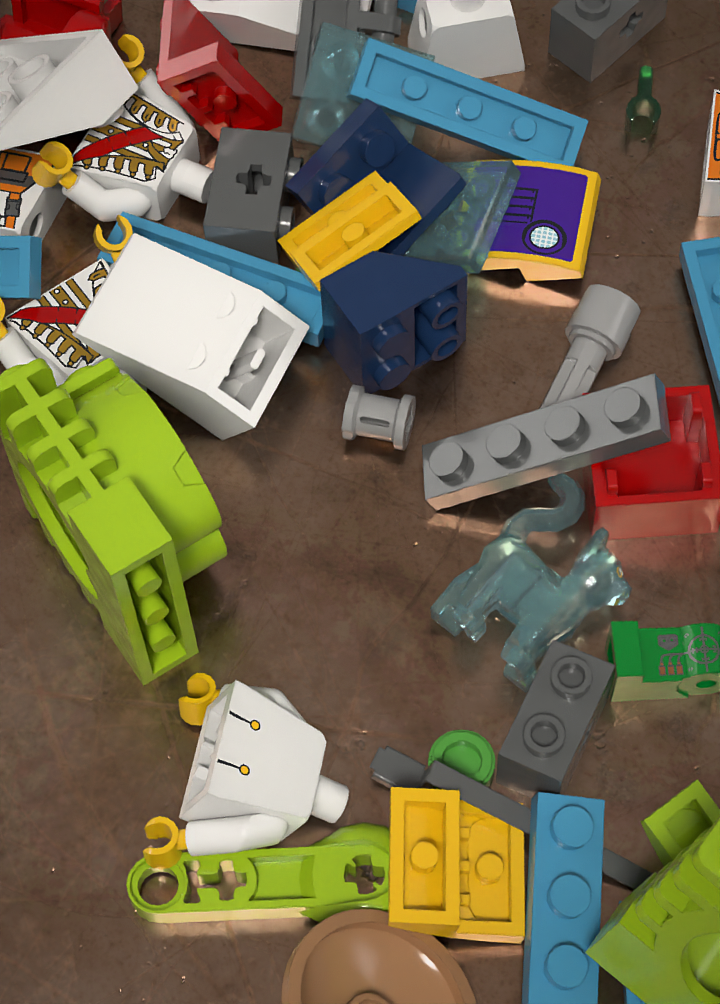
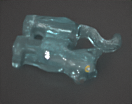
M564 473L548 477L547 480L551 488L558 494L560 503L554 508H523L510 517L499 536L484 547L479 562L455 577L430 608L431 618L454 637L464 630L468 638L475 643L486 632L485 619L494 610H497L504 618L514 624L516 628L507 638L500 657L507 662L503 675L525 693L528 692L537 674L535 663L547 653L553 639L561 643L566 642L572 638L589 612L609 605H623L632 592L630 584L624 577L621 562L606 547L609 533L603 527L597 530L588 543L579 551L566 577H561L549 568L526 544L527 537L532 531L559 532L577 523L585 509V493L575 479Z

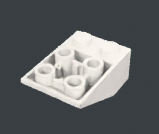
M134 233L128 239L72 335L106 359L112 358L116 365L212 434L221 440H225L255 428L310 326L261 290Z

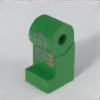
M611 621L605 645L606 662L615 665L610 691L611 702L688 698V695L720 692V625L697 623L682 627L638 628V621Z

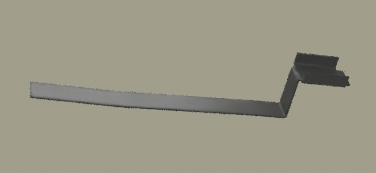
M387 745L385 749L378 748L369 766L375 770L371 779L390 789L391 787L421 788L425 782H428L443 790H460L461 800L530 835V808L439 761L434 760L427 770H424L426 765ZM603 847L602 873L635 890L653 874Z

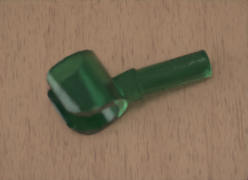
M642 66L639 70L637 95L629 101L626 108L624 127L627 132H631L632 120L638 115H644L651 119V134H655L658 130L661 106L652 97L654 70L650 66Z

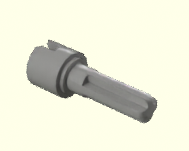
M595 284L588 287L565 328V334L571 346L539 409L582 396V393H589L604 361L617 359L621 356L641 312L638 304L633 299L609 286Z

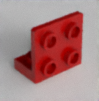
M164 0L163 16L160 20L159 63L156 67L157 83L168 96L174 98L194 118L199 126L205 128L218 141L222 127L269 131L282 126L283 107L238 62L239 54L237 49L189 0Z

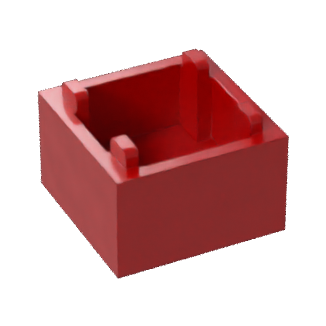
M709 385L665 388L671 441L582 467L591 541L718 533L720 526V451Z

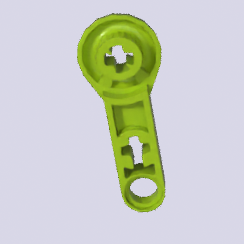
M355 823L340 827L332 834L307 847L251 849L236 853L191 856L189 852H183L181 859L176 865L163 870L152 868L146 863L145 858H142L135 863L128 874L126 884L128 896L138 915L149 922L155 923L308 917L321 922L334 914L353 909H374L388 912L389 828L381 824ZM369 865L371 866L373 876L384 877V882L382 885L373 882V893L359 894L356 883L345 882L348 874L356 877V867ZM197 871L200 885H215L221 883L222 872L234 871L237 882L246 883V886L235 888L233 899L221 900L219 891L216 888H197L200 902L190 903L192 892L187 872ZM157 872H166L173 875L179 885L177 893L172 900L162 905H151L141 898V885L148 876Z

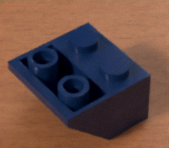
M377 251L364 255L320 280L325 347L350 381L355 385L364 386L365 393L372 394L379 389L389 390L398 386L408 377L411 371L432 359L440 361L449 357L460 347L462 342L466 341L467 273L461 266Z

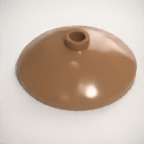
M374 909L343 911L324 919L313 927L293 950L287 962L282 982V1004H476L471 986L461 967L450 952L434 936L388 926V912Z

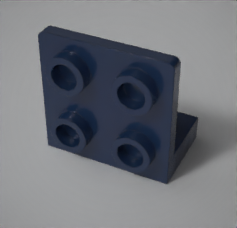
M366 98L285 185L312 216L376 170L386 183L391 181L422 217L420 221L377 251L403 256L420 235L449 207L456 196L465 188L466 181L456 171L410 144L382 108Z

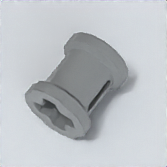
M353 384L350 388L343 414V439L354 440L359 435L393 442L394 449L404 451L412 432L416 409L415 396L404 394L401 399L365 393L364 386Z

